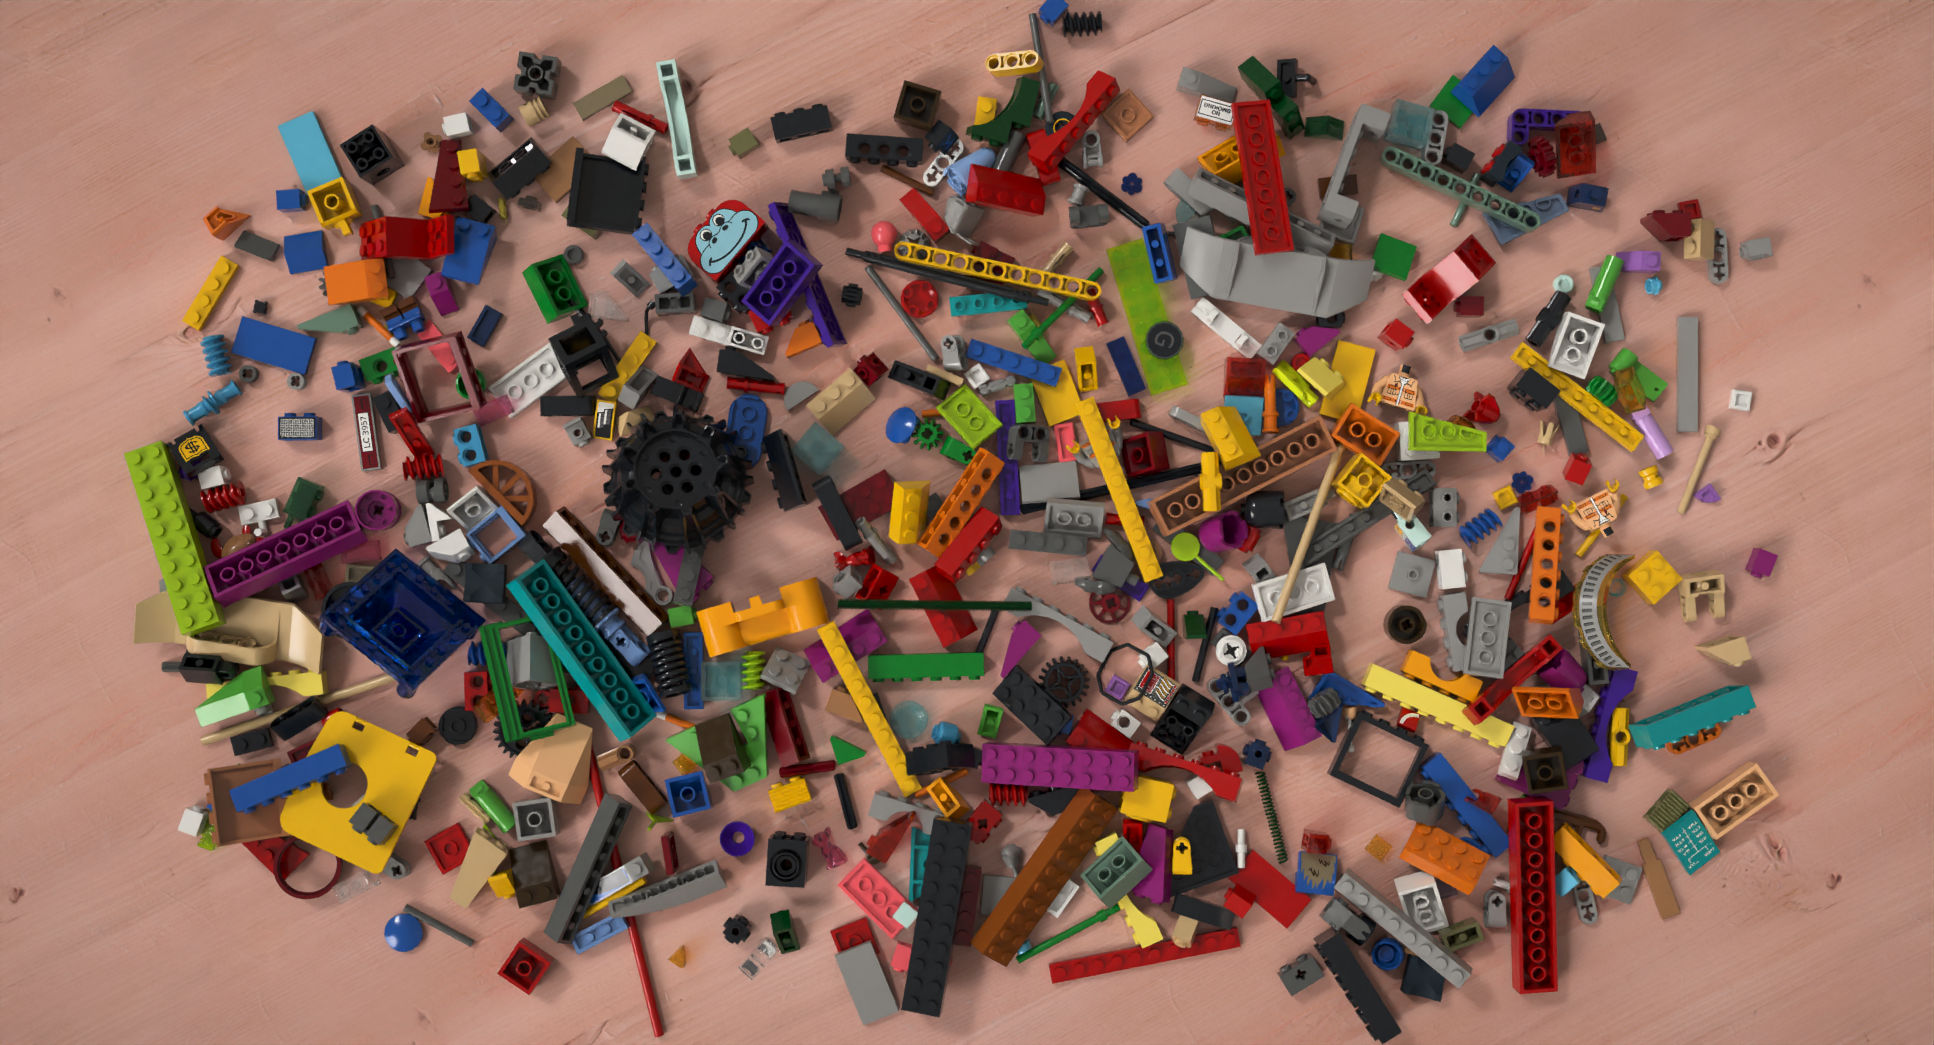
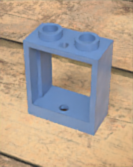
M501 505L470 530L466 536L469 538L467 541L470 546L479 550L481 553L479 556L486 564H495L518 545L527 534V531ZM501 516L517 538L493 556L477 535Z

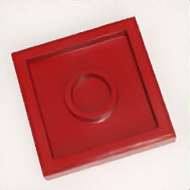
M459 822L424 841L442 875L463 864L470 845V841Z
M867 917L830 931L838 953L871 940L876 954L880 953Z

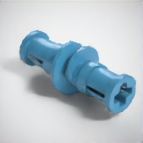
M231 380L229 385L221 390L219 389L215 394L207 391L208 398L202 396L203 401H200L188 411L184 410L183 414L193 426L196 424V421L209 415L212 411L220 414L219 407L228 403L230 399L243 393L239 386Z

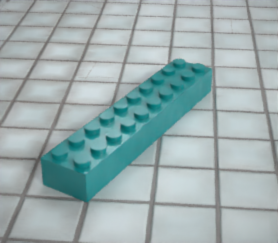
M544 559L533 564L506 585L620 742L634 736L657 716Z

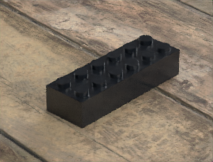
M1331 927L1313 938L1316 942L1314 945L1315 949L1323 959H1327L1324 961L1327 968L1333 975H1337L1334 979L1344 992L1347 991L1345 994L1346 998L1354 1008H1358L1355 1010L1356 1014L1364 1024H1368L1365 1028L1375 1041L1379 1040L1381 1044H1384L1402 1032L1340 933Z

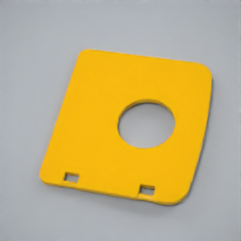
M336 712L327 720L307 757L336 744H343L350 761L361 767L366 774L368 786L365 796L353 807L338 808L326 799L323 792V782L318 783L316 781L310 784L311 787L306 790L300 791L298 789L292 792L293 795L287 798L282 810L280 823L283 830L371 873L379 874L385 869L434 769L437 755L351 713ZM356 722L365 725L363 731L353 728ZM409 746L418 750L416 757L407 753ZM363 802L370 803L382 812L381 815L383 817L386 815L399 825L385 845H373L367 840L368 836L364 832L360 834L352 828L353 824L349 820Z

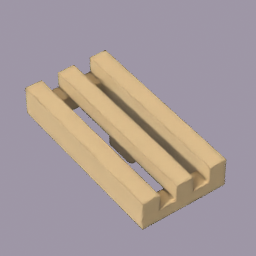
M928 364L926 372L939 376L959 387L962 386L963 378Z

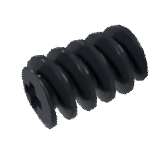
M1092 11L1089 12L1088 17L1085 12H1082L1081 17H1079L1077 12L1074 13L1073 18L1069 12H1067L1065 18L1064 16L1062 17L1064 38L1067 37L1068 32L1071 33L1072 37H1074L1076 31H1078L1080 37H1082L1083 31L1086 32L1087 36L1090 35L1091 31L1094 32L1095 36H1097L1099 30L1102 33L1101 11L1097 12L1096 17Z

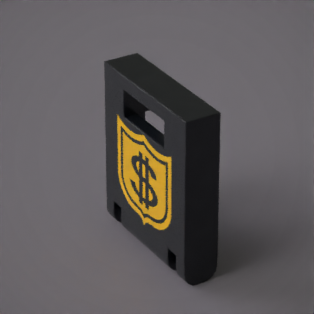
M202 424L198 426V432L193 428L175 438L176 444L166 443L189 479L224 460ZM209 453L210 457L208 459L202 461L201 463L195 466H192V462L198 460L199 458Z

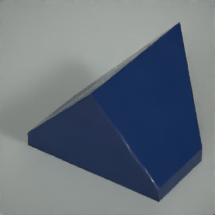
M1342 700L1338 708L1329 713V715L1323 718H1316L1314 725L1320 733L1334 743L1336 742L1342 712Z

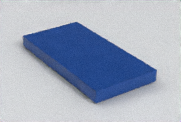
M242 316L231 353L306 375L317 338Z

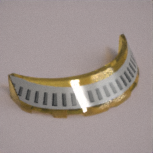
M1605 554L1585 567L1580 581L1575 586L1573 594L1574 605L1572 607L1574 626L1579 630L1581 636L1579 641L1582 647L1588 650L1590 655L1596 660L1594 663L1600 668L1614 671L1631 669V664L1622 656L1610 633L1607 620V597L1616 573L1627 562L1635 559V555Z

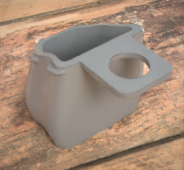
M958 195L950 196L947 200L944 214L950 232L959 236L967 243L979 247V244L969 237L981 220L985 210L976 204L965 202L966 198Z

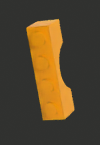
M1408 650L1400 668V671L1405 672L1403 676L1415 680V677L1421 679V684L1430 688L1434 685L1440 688L1439 692L1450 696V693L1457 696L1456 700L1465 704L1468 701L1472 702L1477 697L1483 681L1460 673L1451 680H1441L1432 671L1430 657L1414 650Z

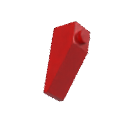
M915 188L899 199L935 244L950 233L946 223Z

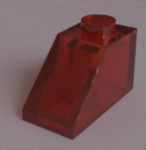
M1304 828L1301 848L1307 853L1326 854L1327 850L1331 848L1332 839L1329 838L1330 835L1328 833Z

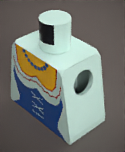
M1395 512L1392 513L1398 522L1394 528L1411 552L1417 550L1432 537L1416 516L1408 523ZM1405 525H1410L1412 529L1406 528Z

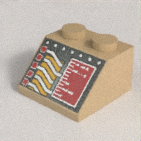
M1148 664L1130 687L1124 701L1139 696L1150 675ZM1153 667L1154 676L1142 698L1129 705L1157 721L1166 710L1180 683Z

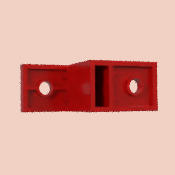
M446 214L430 220L384 216L362 223L359 228V236L361 237L359 254L361 260L394 258L430 261L454 254V215Z
M1471 234L1451 253L1415 281L1402 296L1405 302L1417 312V316L1428 324L1447 305L1476 284L1496 262Z

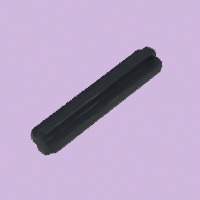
M844 773L834 775V780L847 829L857 828V821Z

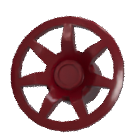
M1114 592L1101 595V601L1093 602L1095 593L1090 594V611L1101 622L1109 624L1119 622L1129 612L1131 601L1130 596L1125 592L1118 596ZM1125 596L1127 598L1126 608L1121 605L1120 601ZM1093 605H1101L1102 610L1099 615L1095 613ZM1118 609L1125 611L1122 616L1116 619L1115 612ZM1106 612H1109L1113 620H1105L1101 617Z

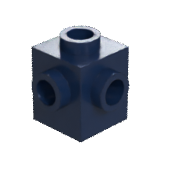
M1255 739V742L1249 740V743L1244 745L1242 751L1244 755L1242 762L1263 770L1265 762H1269L1272 754L1270 747L1266 746L1267 742Z

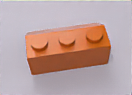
M1350 403L1329 432L1333 441L1343 445L1354 454L1363 453L1378 466H1381L1400 435L1398 431L1353 403Z
M1526 686L1512 688L1522 717L1578 719L1584 704L1580 688Z

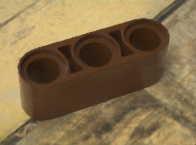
M632 760L618 771L622 780L652 815L668 803L663 793L635 760Z

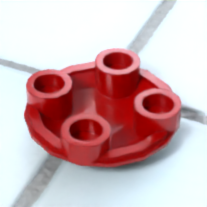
M915 280L907 284L901 294L903 309L910 316L916 318H924L931 315L937 308L939 301L935 287L930 282Z

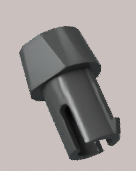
M791 190L788 202L789 213L818 217L819 222H839L842 209V195H839L838 190H823L822 194Z

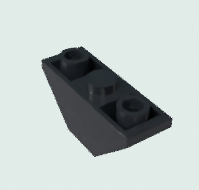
M1049 787V790L1044 792L1041 789L1030 792L1031 795L1028 796V802L1053 816L1063 813L1079 789Z

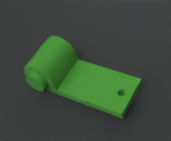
M1622 348L1608 366L1610 369L1609 373L1615 378L1620 377L1652 402L1658 398L1668 385V383L1638 362V357L1626 348Z

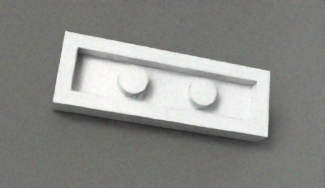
M1513 721L1511 725L1515 727L1504 748L1497 774L1516 781L1523 762L1522 751L1526 750L1532 728Z

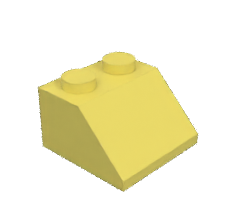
M1314 357L1301 366L1297 372L1325 398L1331 401L1346 385L1343 381L1344 376L1337 370L1333 373L1328 368L1330 364L1323 358L1318 360Z

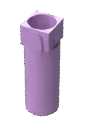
M1641 403L1627 413L1639 432L1644 435V440L1658 460L1670 454L1674 449L1649 411L1650 409L1645 403Z

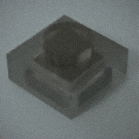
M526 196V198L519 197L518 205L521 208L541 211L542 204L537 201V198L532 196Z

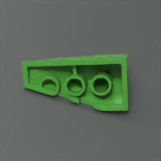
M263 666L243 671L195 708L201 727L275 702Z

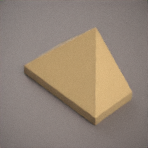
M650 405L628 411L615 418V424L621 437L631 434L626 423L629 422L633 426L642 422L641 413L650 422L654 421L655 417Z

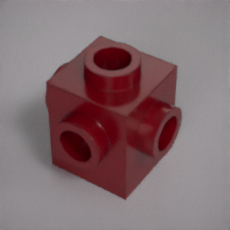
M873 352L869 356L863 355L857 361L859 365L853 371L870 387L889 369Z

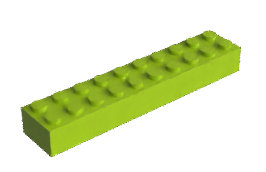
M158 441L124 453L181 635L191 637L226 624L221 605L214 597L204 570V566L208 564L170 448L165 442Z

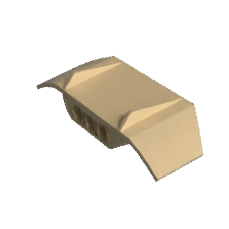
M167 590L135 604L133 644L179 643L185 644L191 654L219 655L224 661L254 666L282 660L298 664L317 674H321L325 635L295 603L248 596L225 608L221 605L226 624L191 637L181 635Z

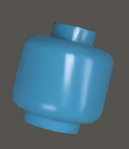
M941 721L938 725H934L931 738L938 745H940L941 741L948 740L951 741V744H958L961 739V733L956 724Z

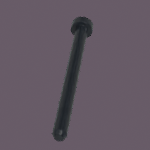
M1131 419L1130 425L1144 431H1163L1164 438L1204 452H1215L1213 446L1136 419Z

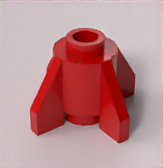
M1476 391L1474 393L1475 401L1471 406V410L1463 414V418L1481 424L1497 422L1500 418V408L1495 397L1489 393L1484 397Z

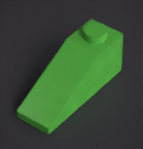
M1023 309L1007 320V324L1022 343L1031 335L1030 332L1036 327ZM1044 337L1039 341L1036 340L1027 349L1035 360L1047 364L1057 357Z

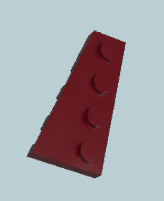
M461 139L441 140L429 213L469 211L465 177L461 175L457 151H462Z

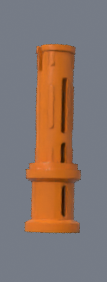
M1264 375L1265 411L1262 413L1264 418L1262 433L1276 434L1279 433V429H1277L1279 413L1276 411V375H1271L1270 383L1269 375Z

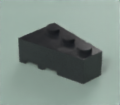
M948 740L941 741L940 745L927 744L926 748L914 747L913 751L905 753L907 776H923L942 773L950 769L955 771L959 770V768L975 767L973 744H951V741Z

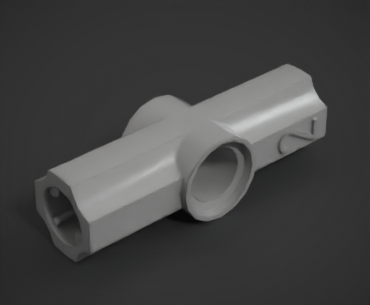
M1510 319L1459 336V345L1463 352H1467L1518 335L1519 327L1515 319ZM1486 331L1492 333L1493 337L1491 340L1486 339Z

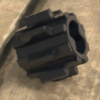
M849 283L848 286L844 285L841 302L846 303L848 307L860 305L863 288L853 283Z

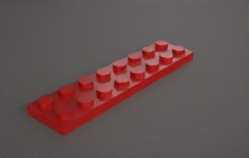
M1270 99L1232 103V117L1255 256L1292 252L1294 244Z

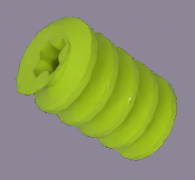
M744 651L747 654L741 656V658L747 660V662L742 663L741 666L746 667L747 670L742 671L741 674L747 675L746 678L742 679V682L747 683V685L743 686L742 689L763 690L761 687L765 686L766 682L761 681L760 676L762 673L760 672L764 670L765 666L760 664L766 662V659L760 656L766 654V652Z

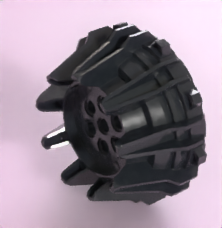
M674 404L673 416L668 417L664 411L655 413L654 421L650 422L641 413L642 422L633 426L629 422L626 423L632 435L628 438L619 437L615 442L617 448L606 451L608 458L613 461L609 465H602L603 473L611 476V479L603 484L604 494L609 495L604 501L607 507L615 506L616 511L611 514L614 521L624 520L623 533L628 537L637 535L636 542L639 545L643 541L652 544V551H656L659 546L665 547L668 555H676L681 548H687L688 554H691L690 548L701 545L704 546L705 550L707 549L706 542L710 540L718 544L725 539L724 531L727 528L736 529L734 521L737 516L744 517L746 515L742 506L750 504L752 495L745 490V487L754 484L753 476L746 475V470L753 468L752 460L745 459L748 453L744 446L734 445L738 438V432L736 430L730 433L724 431L727 426L725 419L714 422V417L707 414L698 419L695 418L694 406L690 407V411L680 412L677 404ZM684 453L690 455L687 460H681L680 456ZM664 455L671 457L667 462H662L660 459ZM694 469L701 470V473L697 476L691 474ZM676 470L682 472L679 477H673L672 473ZM656 472L662 474L659 479H653L652 475ZM685 486L693 487L691 492H683ZM666 488L673 489V492L670 495H666L663 493L664 489Z

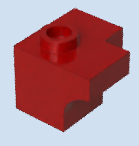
M1330 643L1310 645V654L1302 657L1304 675L1312 676L1334 673Z

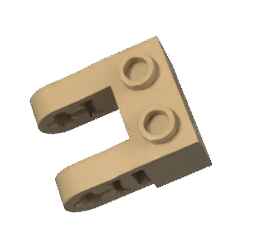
M1709 570L1680 575L1683 579L1678 583L1681 616L1685 623L1696 621L1695 597H1698L1699 594L1708 593L1709 610L1713 619L1725 616L1723 573L1717 570Z

